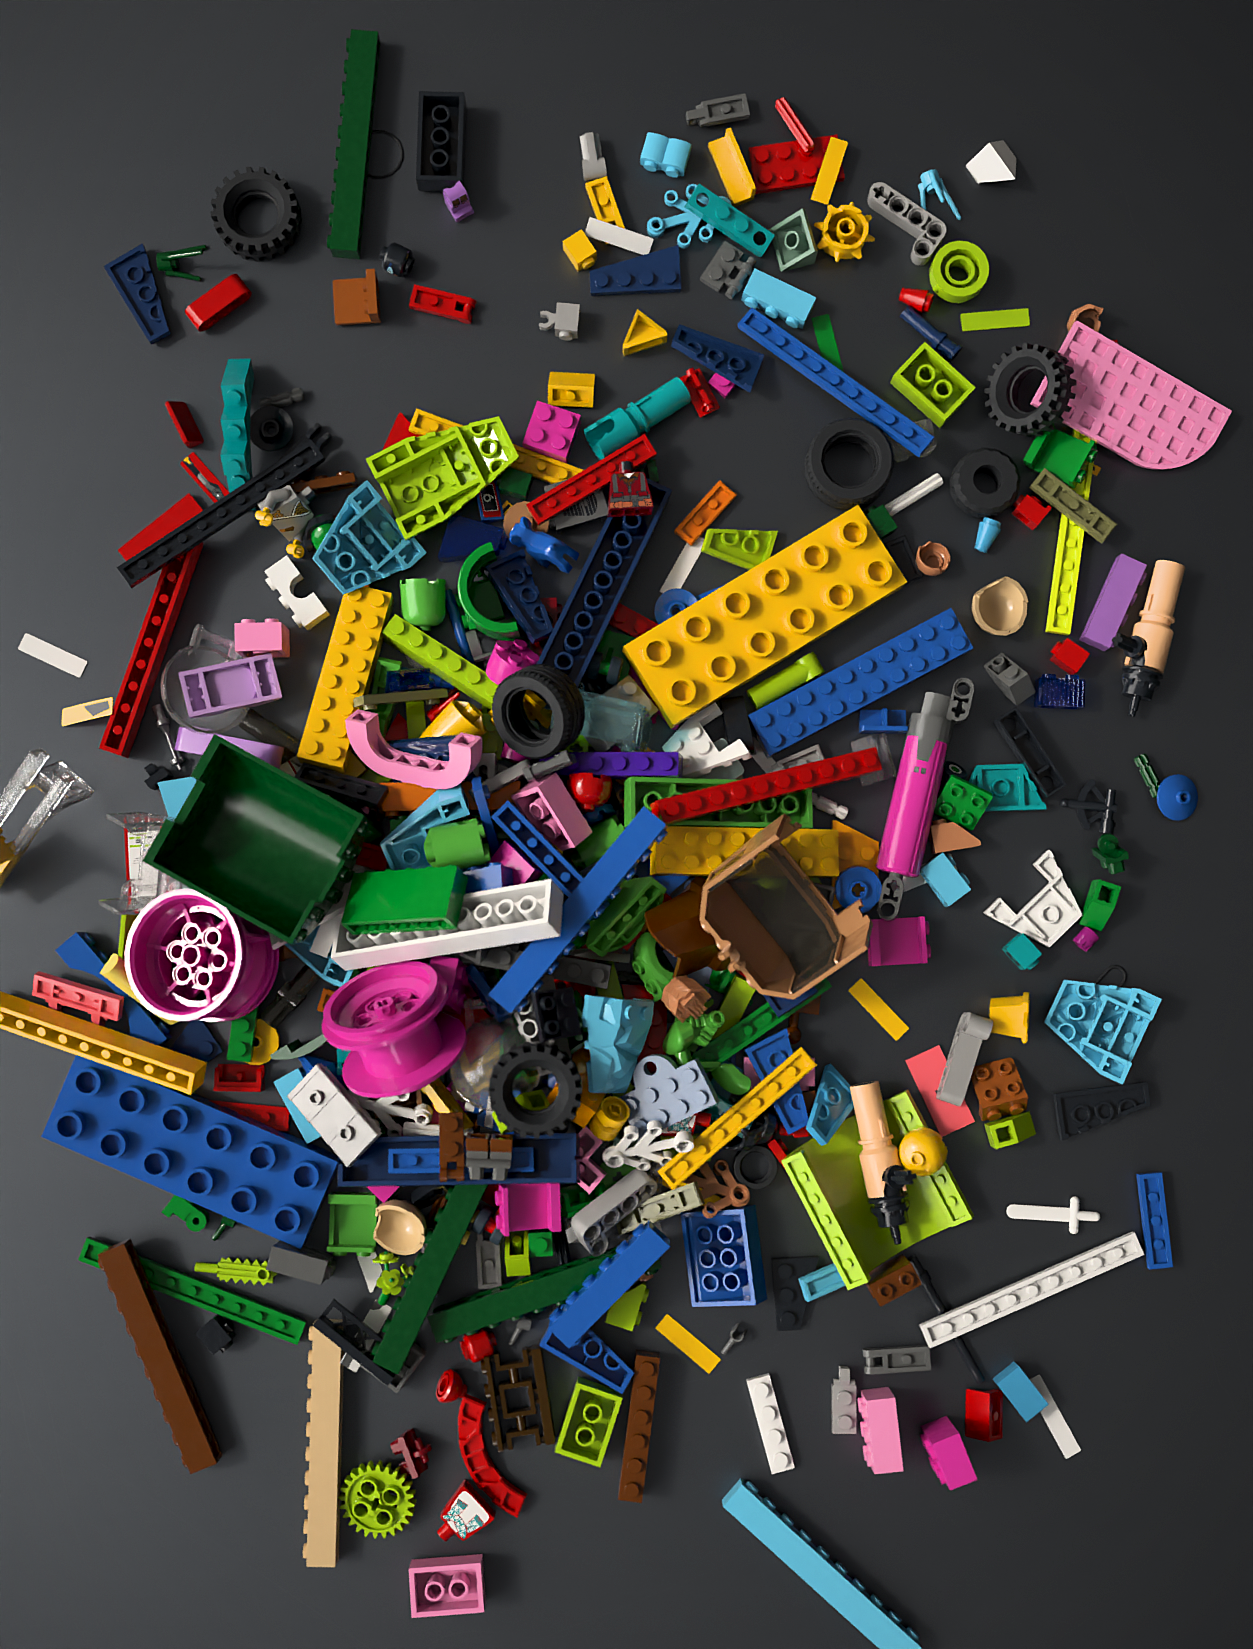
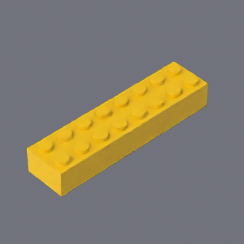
M364 586L343 594L298 750L297 758L300 763L303 764L305 762L346 774L353 748L347 735L345 719L356 710H363V707H354L353 699L362 695H368L384 640L382 631L389 622L394 604L392 593Z
M668 826L666 837L659 844L655 842L650 848L653 851L650 855V876H709L711 871L764 828ZM798 829L781 841L782 845L809 878H833L839 876L838 830ZM764 850L759 852L755 861L749 859L726 876L787 878Z

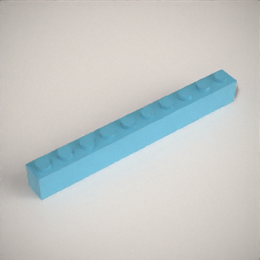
M740 1478L722 1499L723 1507L879 1649L922 1648L918 1641L919 1635L911 1627L908 1626L906 1629L900 1623L901 1619L892 1610L888 1613L882 1607L884 1604L876 1595L872 1594L870 1596L864 1591L866 1589L865 1586L857 1578L852 1580L847 1575L848 1571L839 1562L834 1564L828 1558L830 1555L822 1546L816 1547L810 1542L812 1538L804 1530L798 1531L793 1526L794 1522L785 1513L780 1515L775 1510L776 1505L769 1498L765 1497L763 1499L758 1495L757 1492L759 1490L750 1481L745 1483Z

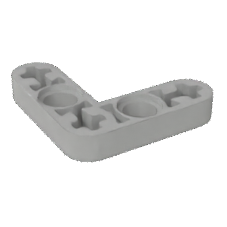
M525 759L482 783L483 785H488L490 795L516 780L525 783L527 780L524 776L523 768L532 764L529 759ZM472 788L469 790L473 801L476 802Z

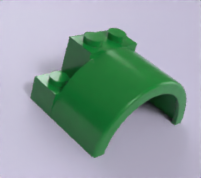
M488 542L478 547L469 555L459 573L458 593L455 594L458 607L462 606L465 615L461 616L465 629L469 628L470 631L475 629L476 632H481L497 640L514 641L515 639H521L515 618L505 619L498 593L484 573L485 566L497 561L492 542ZM476 575H478V578L483 576V580L474 581Z

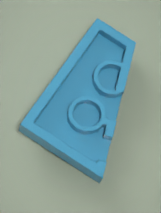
M831 1063L824 1068L806 1126V1130L821 1146L829 1142L854 1108L850 1084Z

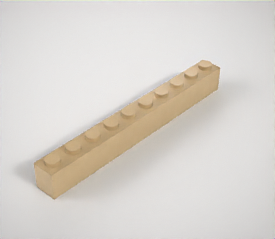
M330 1319L333 1323L343 1322L342 1319ZM310 1326L309 1340L313 1342L312 1350H309L308 1364L312 1365V1374L308 1375L307 1387L311 1389V1398L307 1400V1413H311L310 1422H307L306 1437H310V1446L306 1447L305 1454L306 1461H309V1470H306L305 1485H309V1491L304 1499V1509L308 1510V1519L304 1520L303 1532L307 1534V1543H304L303 1558H307L306 1567H336L339 1560V1496L341 1492L344 1366L340 1362L344 1356V1351L315 1327Z

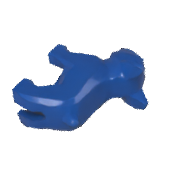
M521 517L520 523H516L509 533V540L513 545L519 548L525 547L527 553L540 566L545 568L551 562L560 571L569 574L573 567L563 558V554L568 555L575 561H577L580 555L562 541L546 533L534 531L530 520L526 517Z

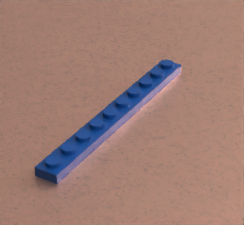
M751 308L738 323V329L861 417L873 423L874 426L879 427L878 429H881L917 457H920L933 442L934 436L754 308Z

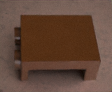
M903 1254L869 1272L868 1274L871 1279L865 1283L879 1306H884L922 1284L911 1262Z

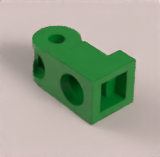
M177 1195L173 1196L162 1211L168 1218L173 1214L177 1215L186 1222L187 1227L191 1231L195 1232L201 1231L210 1221L209 1213L203 1207Z

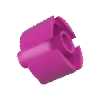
M515 639L514 641L497 640L487 663L486 675L491 681L499 685L509 675L530 665L537 664L540 657L529 649L527 643L521 639Z

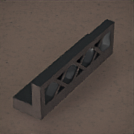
M305 762L294 777L367 818L382 821L384 818L382 803L389 793L388 786Z
M333 1299L313 1324V1327L388 1386L396 1373L373 1363L375 1355L366 1349L365 1340L371 1339L382 1342L383 1337L337 1300ZM335 1307L342 1313L343 1322L333 1323L326 1316ZM356 1324L359 1326L361 1337L352 1338L349 1336L347 1325Z

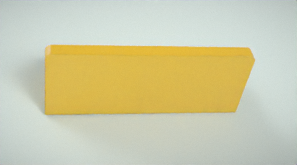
M728 128L726 129L725 137L709 142L708 148L733 207L754 200L756 187L732 129Z

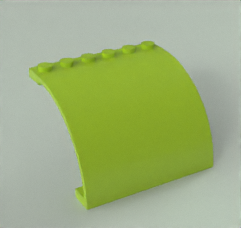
M909 1090L883 1100L889 1132L894 1136L891 1141L892 1144L898 1147V1150L902 1139L908 1132L920 1127L928 1128ZM856 1114L843 1121L827 1144L821 1146L812 1138L781 1160L848 1290L869 1282L871 1277L868 1273L897 1253L937 1232L959 1225L974 1217L945 1161L941 1169L934 1174L924 1177L916 1175V1178L913 1179L914 1184H906V1192H908L909 1196L904 1199H908L910 1202L907 1211L909 1222L899 1225L901 1244H894L890 1227H879L877 1218L871 1213L870 1209L874 1204L868 1203L869 1198L859 1157L863 1148L858 1143V1140L861 1138Z

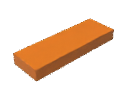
M719 480L678 525L674 532L688 545L692 546L737 495Z

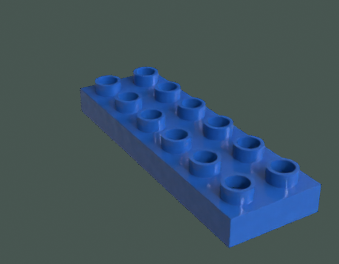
M75 1056L41 1137L299 1249H302L307 1243L338 1170V1164L341 1163V1160H338L337 1154L311 1143L306 1144L300 1138L268 1127L260 1121L248 1116L245 1117L230 1108L208 1101L209 1099L192 1093L190 1095L84 1057Z

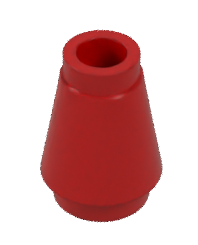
M904 287L899 295V301L908 306L910 305L921 313L923 311L929 312L934 299V294L929 293V290Z

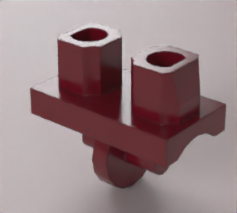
M413 1428L406 1430L401 1436L390 1443L392 1452L395 1455L403 1453L405 1460L399 1463L401 1475L407 1473V1476L411 1475L412 1479H415L428 1469L426 1462L429 1461L427 1453L432 1450L431 1444L423 1445L421 1438L417 1439Z

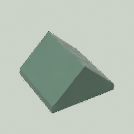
M802 208L769 229L775 235L772 242L781 272L815 263L818 251L805 209Z

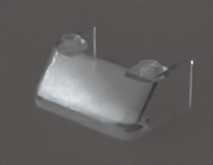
M143 812L106 814V819L127 828L133 835H142L138 879H130L123 884L120 898L99 900V905L117 915L140 913L157 897L182 889V883L142 861L166 818L174 821V817Z

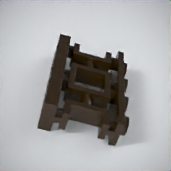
M534 1344L532 1347H523L522 1360L501 1363L499 1351L481 1360L482 1374H487L488 1384H484L486 1399L490 1398L491 1407L488 1408L489 1421L494 1422L495 1431H492L493 1446H498L499 1453L507 1449L513 1450L512 1437L535 1434L536 1446L543 1443L546 1445L555 1444L556 1435L542 1347L539 1344ZM529 1356H532L537 1387H533L532 1377L519 1378L518 1368L529 1366ZM492 1362H495L496 1371L509 1370L510 1381L499 1383V1393L496 1392ZM527 1386L530 1407L508 1410L505 1390ZM538 1403L540 1405L544 1431L542 1435L539 1425L527 1427L525 1417L537 1413L536 1404ZM501 1409L503 1419L516 1417L517 1421L516 1429L506 1430L507 1440L505 1441L499 1412Z

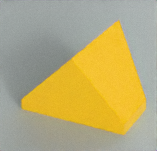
M637 309L623 343L624 356L667 343L666 330Z

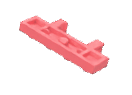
M40 971L34 974L32 996L45 999L49 1003L48 1008L62 1012V1006H68L88 1012V1014H91V1021L105 1027L106 1021L109 1019L118 1021L122 1018L123 996Z

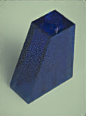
M453 514L449 518L438 559L443 563L466 560L474 550L488 542H492L495 556H499L500 550H504L508 537L505 536L503 528Z

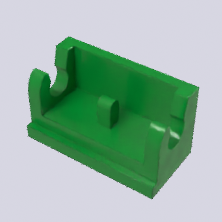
M578 1183L561 1187V1216L573 1217L606 1191L604 1183L598 1184L590 1194Z

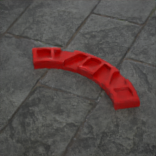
M465 1393L458 1415V1441L465 1466L479 1489H483L494 1504L518 1518L527 1493L512 1485L502 1476L487 1452L483 1438V1415L487 1402Z

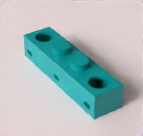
M701 184L696 186L684 206L759 258L765 253L775 236ZM700 193L709 199V203L705 207L699 206L696 202V197ZM756 232L766 237L763 245L755 244L753 236Z

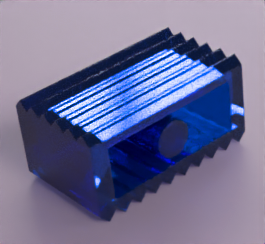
M1042 674V677L1035 680L1034 707L1078 710L1084 708L1085 679H1079L1078 675H1065V678L1062 679L1056 678L1055 674Z

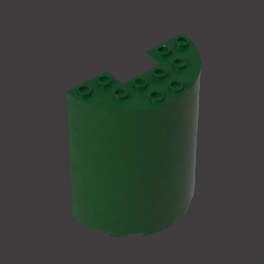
M214 734L191 774V777L197 779L194 787L175 820L171 821L166 818L142 861L291 945L303 943L306 937L322 922L332 905L339 903L343 896V887L346 883L351 882L355 873L353 868L361 853L369 824L364 815Z

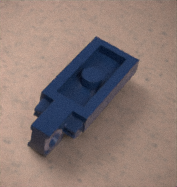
M473 964L466 967L468 983L489 1013L493 1014L499 1023L512 1017L505 1008L488 995L494 987L490 988L488 986V981L483 971H478Z

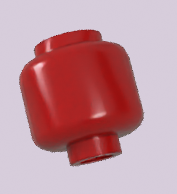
M484 1327L480 1328L479 1332L467 1336L465 1333L463 1341L460 1342L465 1359H470L473 1363L483 1360L486 1356H492L494 1353L493 1346L497 1345L493 1332L488 1333Z

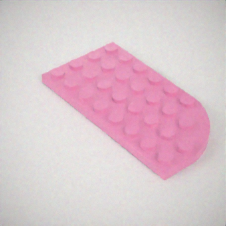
M1079 321L1074 322L1058 351L1060 356L1066 357L1069 360L1066 365L1074 369V373L1070 375V378L1076 380V386L1071 387V392L1076 394L1075 399H1069L1068 406L1071 407L1070 412H1063L1061 417L1064 421L1062 423L1142 468L1154 470L1171 469L1198 459L1215 443L1232 412ZM1046 375L1030 403L1036 408L1044 401L1047 393L1048 381Z

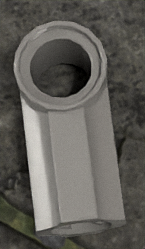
M594 132L585 133L580 136L584 181L606 177L605 158L602 157L599 134Z

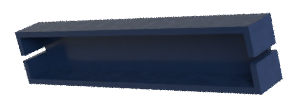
M554 1133L552 1136H548V1134L542 1135L540 1139H534V1136L526 1135L524 1138L520 1134H514L513 1147H534V1172H508L505 1181L493 1180V1173H484V1178L481 1180L470 1179V1174L465 1173V1181L448 1179V1182H440L439 1173L388 1174L389 1149L439 1148V1136L378 1137L351 1167L338 1164V1187L580 1183V1161L575 1160V1156H580V1134ZM464 1135V1148H466L467 1135Z

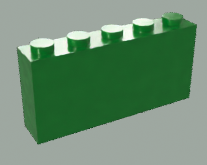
M456 865L354 873L341 924L352 935L457 929L468 877Z

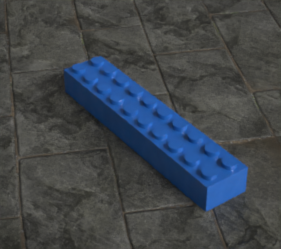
M952 608L749 714L750 728L767 759L969 653L973 646Z

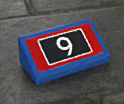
M494 479L476 495L482 524L504 520L497 480Z

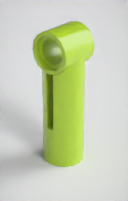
M811 652L789 667L746 690L753 706L759 710L800 685L817 678L825 670L815 653Z

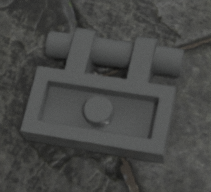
M724 241L700 277V281L718 293L723 286L727 287L728 290L725 295L729 299H733L735 294L739 293L743 288L742 284L746 277H750L754 271L753 267L757 261L753 257H749L746 263L741 262L740 260L744 252ZM734 269L739 271L735 279L729 278Z

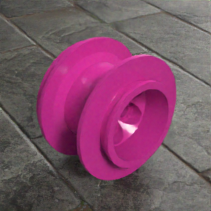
M417 961L384 964L352 978L330 997L323 1012L322 1031L324 1037L331 1045L339 1049L351 1051L343 1064L342 1076L346 1086L352 1092L371 1098L411 1093L435 1081L460 1058L467 1044V1033L463 1024L458 1019L439 1013L444 1007L449 993L446 980L439 972L435 971L431 966Z

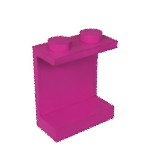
M925 916L895 918L892 921L871 919L873 927L868 945L869 966L928 963L927 958H931L930 944H926V935H929V922L925 921Z
M560 1184L499 1185V1191H495V1202L499 1206L500 1215H496L497 1230H500L504 1236H509L511 1231L548 1228L551 1232L561 1231Z

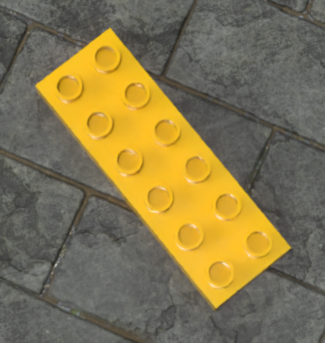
M856 505L624 645L622 652L672 729L900 590L907 583V580L859 505Z

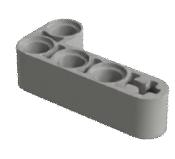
M882 182L873 184L867 198L869 207L917 239L911 251V260L915 265H926L942 244L946 234L945 224L887 184ZM900 206L903 211L896 212L892 207ZM918 218L921 224H913L911 219ZM930 231H938L940 236L933 237ZM924 249L927 255H919L916 250Z
M964 1012L961 1015L945 1065L947 1067L944 1068L936 1094L938 1100L961 1106L982 1040L988 1039L992 1031L993 1020L971 1012Z
M636 1168L573 1216L571 1227L578 1241L592 1256H600L607 1250L609 1243L604 1233L649 1199L657 1190L656 1181L645 1171L637 1170Z

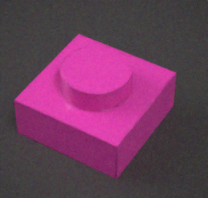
M717 373L708 381L709 387L724 398L736 386V384Z

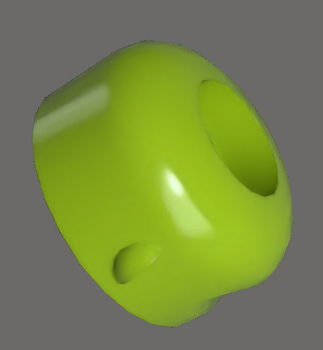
M967 241L950 242L937 252L931 264L929 278L933 291L940 298L950 303L969 301L977 296L985 285L989 275V264L987 256L975 244ZM960 267L964 269L968 278L963 281L954 280L949 274V268Z

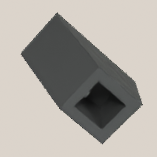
M1000 653L984 665L985 670L1001 692L1014 704L1019 705L1035 693L1028 673L1003 653Z

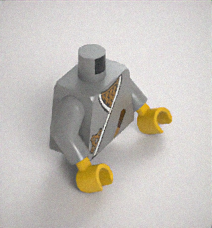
M287 485L281 489L270 491L265 499L257 503L261 510L255 513V517L261 520L260 525L269 527L273 524L289 542L293 541V544L287 545L286 551L288 554H292L294 558H302L304 555V548L300 544L303 543V536L305 535L308 521L314 516L308 504L317 496L309 486L298 494L290 485Z

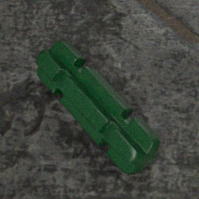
M1141 754L1135 757L1134 761L1137 767H1140L1139 771L1147 787H1150L1149 791L1152 797L1155 798L1157 797V791L1160 786L1158 782L1160 780L1152 764L1149 765L1148 762L1150 760L1147 754Z

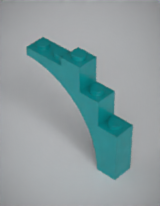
M251 358L228 359L221 382L224 401L221 425L224 443L220 456L223 472L227 477L229 493L253 478L250 413L254 373Z

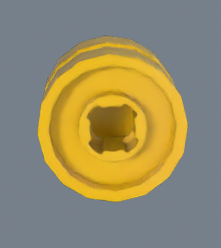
M615 1096L604 1098L590 1120L589 1126L594 1136L604 1141L615 1139L630 1116L629 1106L621 1098Z

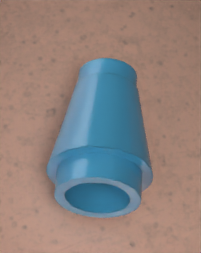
M984 517L983 521L979 523L974 549L987 553L1001 531V523Z

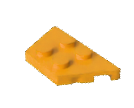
M832 820L831 829L838 830L839 873L852 866H864L872 870L879 878V869L876 867L879 842L837 820ZM838 876L831 878V886H835ZM857 883L855 887H852V891L858 896L861 891H864V887ZM834 895L832 907L837 909L841 905Z

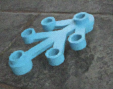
M690 184L687 186L686 196L688 199L691 196L689 191L691 189H695L697 186L696 184ZM669 190L664 196L665 204L674 206L686 213L665 219L659 217L651 218L647 223V233L653 238H659L664 234L665 229L688 223L685 231L680 233L677 238V244L680 248H688L691 244V237L698 227L701 218L684 207L687 202L679 198L677 192ZM701 193L697 195L696 200L707 206L709 199ZM672 195L675 197V200L669 201L667 197ZM718 196L730 205H732L731 201L724 196ZM659 223L660 227L653 228L652 224ZM707 223L706 226L700 229L699 239L702 242H709L712 239L715 228ZM704 231H707L710 235L708 237L702 236V233ZM687 238L688 242L682 243L680 239Z

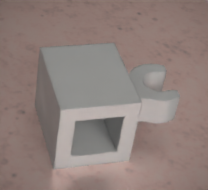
M557 302L556 313L541 311V318L549 320L545 324L539 323L541 330L547 331L555 326V337L566 341L573 338L578 339L580 304Z

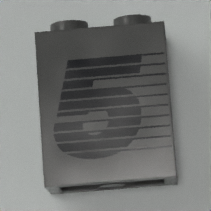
M566 480L544 486V492L550 491ZM602 489L549 520L551 530L556 529L557 535L562 534V529L599 518L601 522L606 521L608 518V507Z

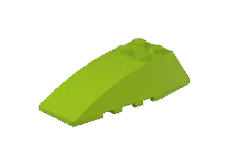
M497 416L472 422L461 427L455 426L440 432L434 431L419 437L405 438L366 458V461L375 479L380 484L396 517L395 520L407 541L448 520L517 461L519 456L500 417Z

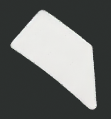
M375 1252L371 1253L370 1256H357L370 1293L373 1292L376 1281L382 1273L380 1263H373L372 1259L377 1257Z

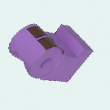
M460 181L452 188L443 189L445 204L456 223L474 213L469 202V196Z

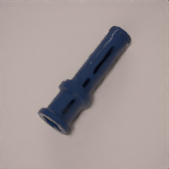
M910 305L907 306V310L901 313L900 318L905 320L932 343V349L942 353L947 358V362L950 363L959 354L963 346L955 344L948 338L946 332H939L912 309Z

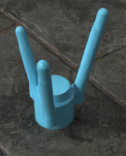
M932 169L924 172L920 176L922 183L918 185L921 208L926 210V191L928 194L937 193L940 201L944 202L946 199L956 218L961 220L962 217L946 190L942 178L939 177L938 171Z

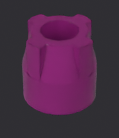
M1085 926L1073 941L1080 949L1087 952L1099 940V937L1090 928Z

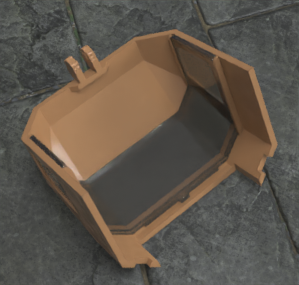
M784 813L710 872L703 886L700 921L702 928L707 933H711L716 939V944L721 950L718 954L719 959L722 961L730 956L731 963L727 967L730 972L736 969L741 970L746 976L749 986L753 989L756 988L760 994L795 999L867 950L873 923L868 915L864 916L860 909L864 906L861 898L840 913L835 911L782 845L781 841L802 826L798 822L790 823L792 821L791 818Z

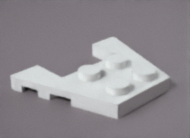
M716 703L688 718L662 746L665 752H679L683 756L682 778H695L710 773L712 768L721 765L727 767L733 765L732 761L741 758L747 760L752 757L740 739L720 752L717 750L703 728L704 725L722 714Z
M1047 850L1033 863V866L1049 883L1017 914L1001 898H997L983 912L985 915L1019 933H1024L1025 936L1046 947H1050L1082 916L1070 888L1067 887L1060 868H1058L1050 850Z

